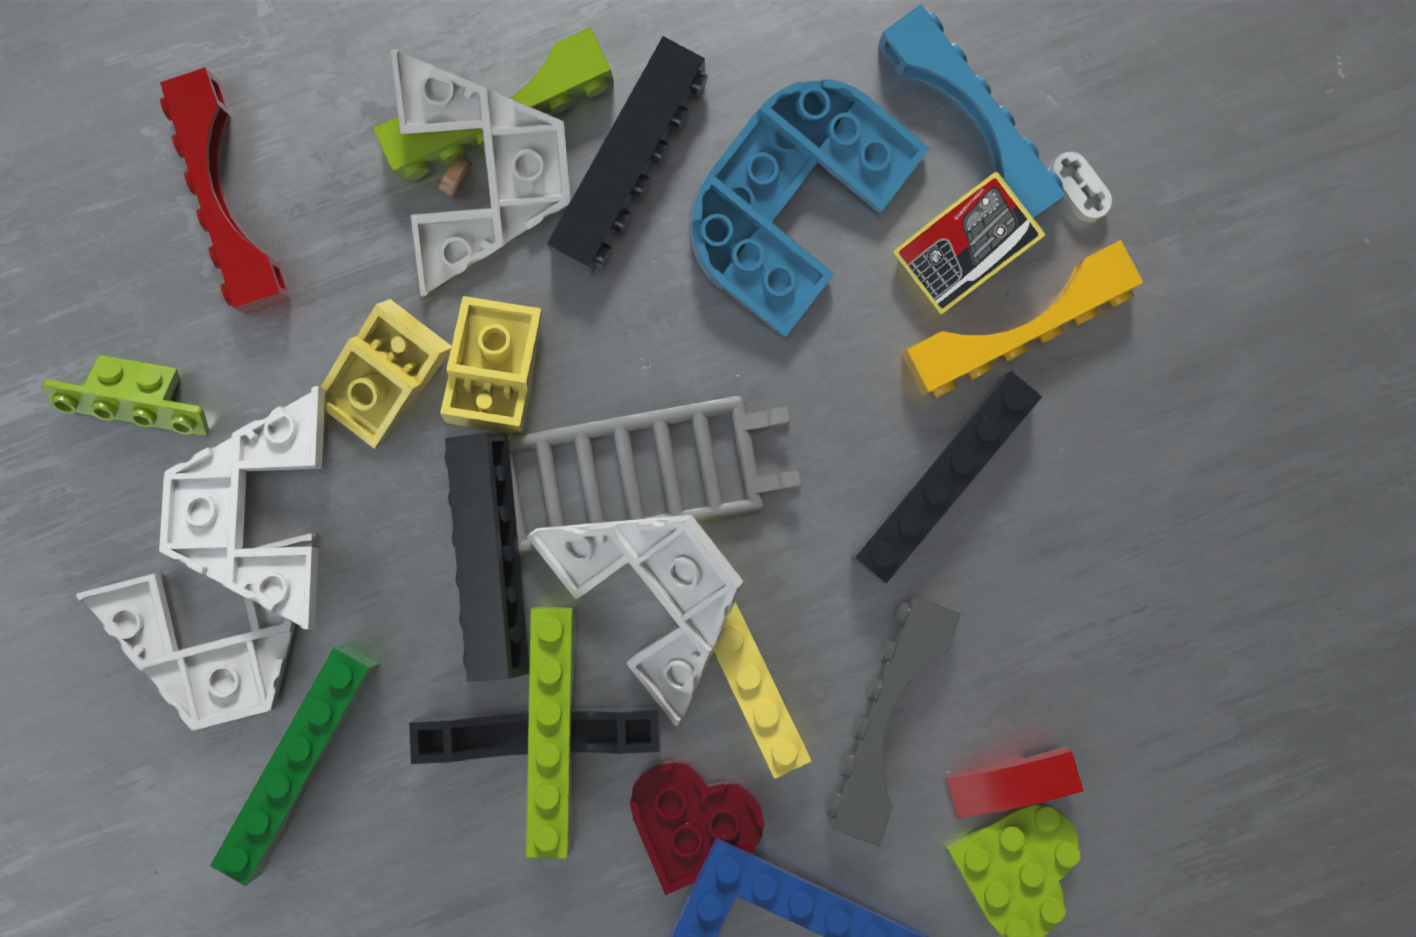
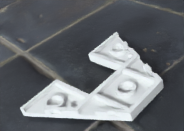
M390 49L400 134L482 128L491 208L411 215L421 297L426 296L431 290L456 274L462 273L467 267L478 260L484 259L527 229H531L542 222L544 218L552 213H556L570 203L571 195L564 121L396 49Z
M314 386L311 388V393L288 406H279L272 410L267 418L255 420L233 432L230 439L216 447H207L196 453L189 462L179 463L165 471L159 552L186 564L189 568L218 581L226 588L259 603L267 610L300 625L301 628L311 631L315 630L319 549L312 546L243 549L247 472L322 468L325 390L319 386Z
M692 515L536 528L526 537L576 600L629 562L678 624L670 632L635 654L626 664L675 726L679 725L686 716L744 581Z
M309 533L255 548L314 547L316 533ZM160 573L76 593L78 600L84 601L105 625L103 629L110 636H114L121 644L122 651L140 671L143 670L160 689L158 692L166 702L173 705L179 711V717L191 731L271 711L276 708L296 623L267 610L251 599L243 597L252 632L179 650Z

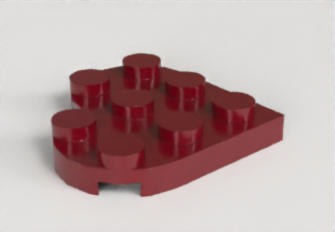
M668 760L655 763L641 773L632 788L630 808L633 821L665 895L695 882L716 838L750 854L754 853L756 846L762 839L765 823L761 805L752 792L744 788L739 782L721 781L707 784L700 772L686 761Z

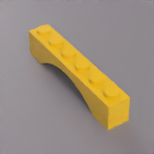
M1120 240L1086 257L1075 265L1067 285L1056 301L1041 316L1030 323L1007 332L990 335H959L941 331L906 349L901 355L922 396L934 392L936 398L958 387L955 382L956 379L969 373L973 380L993 369L991 361L1004 355L1008 362L1028 352L1026 344L1039 337L1043 344L1063 334L1064 331L1061 326L1073 319L1077 326L1100 315L1097 307L1110 302L1114 308L1135 297L1132 289L1144 282Z

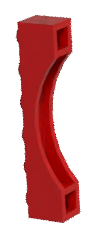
M204 67L160 82L164 97L160 98V104L166 118L173 122L176 134L172 135V141L178 155L185 159L188 171L184 172V178L190 192L193 195H197L200 208L196 210L197 218L202 229L205 232H209L213 244L208 248L214 266L217 269H221L225 283L221 284V291L226 303L244 314H249L291 300L279 262L263 253L245 236L233 219L224 198L220 179V152L223 135L231 116L219 80Z

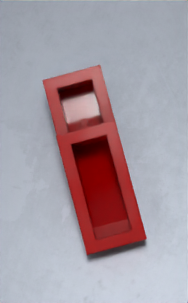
M1066 747L1027 758L1019 756L946 778L957 818L1015 809L1084 791L1073 752Z

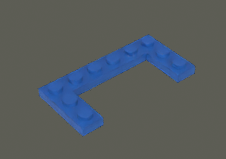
M718 838L715 839L668 936L717 937L736 897H739L823 937H928Z

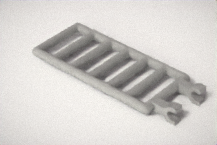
M740 396L508 437L519 556L539 552L526 537L512 452L536 448L549 527L565 526L551 445L575 441L589 524L603 523L605 521L590 438L613 434L628 520L692 515L698 524L758 514L764 508L762 493L801 486L799 469L759 477L751 430L788 425L790 422L788 407H778L747 414L745 400ZM731 413L747 500L723 504L708 417ZM692 420L707 507L684 511L668 424ZM653 427L668 514L644 518L629 431Z

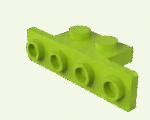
M98 355L84 385L45 379L42 385L50 406L65 414L80 413L95 416L104 421H125L144 428L158 427L169 429L183 435L197 434L206 436L209 430L202 407L170 401L180 379L177 368Z

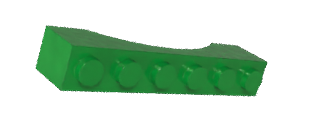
M346 644L332 649L211 862L210 866L244 886H247L262 874L281 840L290 815L309 778L336 733L362 697L380 663Z

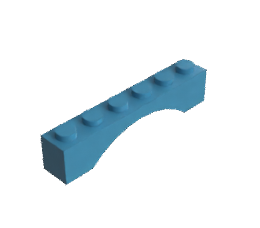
M920 4L883 31L878 46L902 77L921 81L940 90L964 109L974 120L985 138L993 160L994 173L997 171L1034 220L1066 195L1062 190L1063 183L1053 170L1045 168L1038 158L1039 152L1034 143L1026 137L1023 139L1014 127L1015 120L1008 109L997 105L990 95L991 89L987 81L981 75L975 76L966 64L967 57L961 47L956 43L951 44L944 35V28L939 18L933 12L928 13Z

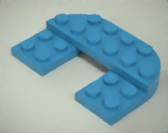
M828 79L802 83L800 81L791 84L772 95L757 109L699 185L689 214V236L695 258L704 274L719 289H724L782 337H787L833 277L834 273L772 223L817 163L878 213L882 212L930 148L870 97L853 86Z

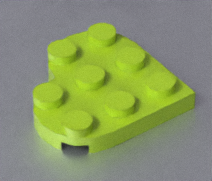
M1033 804L1011 809L946 846L986 919L999 934L1004 937H1045L1064 919L1066 908L1064 906V894L1059 881L1079 862L1081 853L1075 827L1060 810L1048 804Z

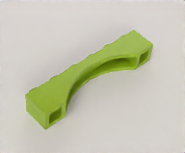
M589 27L554 43L545 63L532 80L509 98L545 114L550 111L552 114H557L570 108L573 104L572 101L585 95L587 97H594L606 91L609 87L608 84L614 82L612 71L592 28ZM398 116L373 127L393 172L401 181L406 178L407 180L419 179L429 172L430 167L438 163H452L458 155L463 157L465 155L464 151L477 145L484 147L482 128L400 134Z
M537 606L531 608L526 858L567 859L573 849L571 727L577 607Z

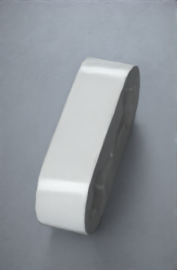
M1073 151L1060 154L1050 165L1049 169L1053 170L1063 183L1062 190L1066 194L1063 200L1080 220L1095 222L1101 219L1110 210L1112 205V196L1108 188L1081 154ZM1063 164L1066 167L1075 166L1074 179L1071 176L1065 178L1061 176L1060 172L1064 168ZM1087 196L1089 198L1095 196L1099 198L1100 202L1096 206L1097 210L1094 207L1089 210L1084 207Z

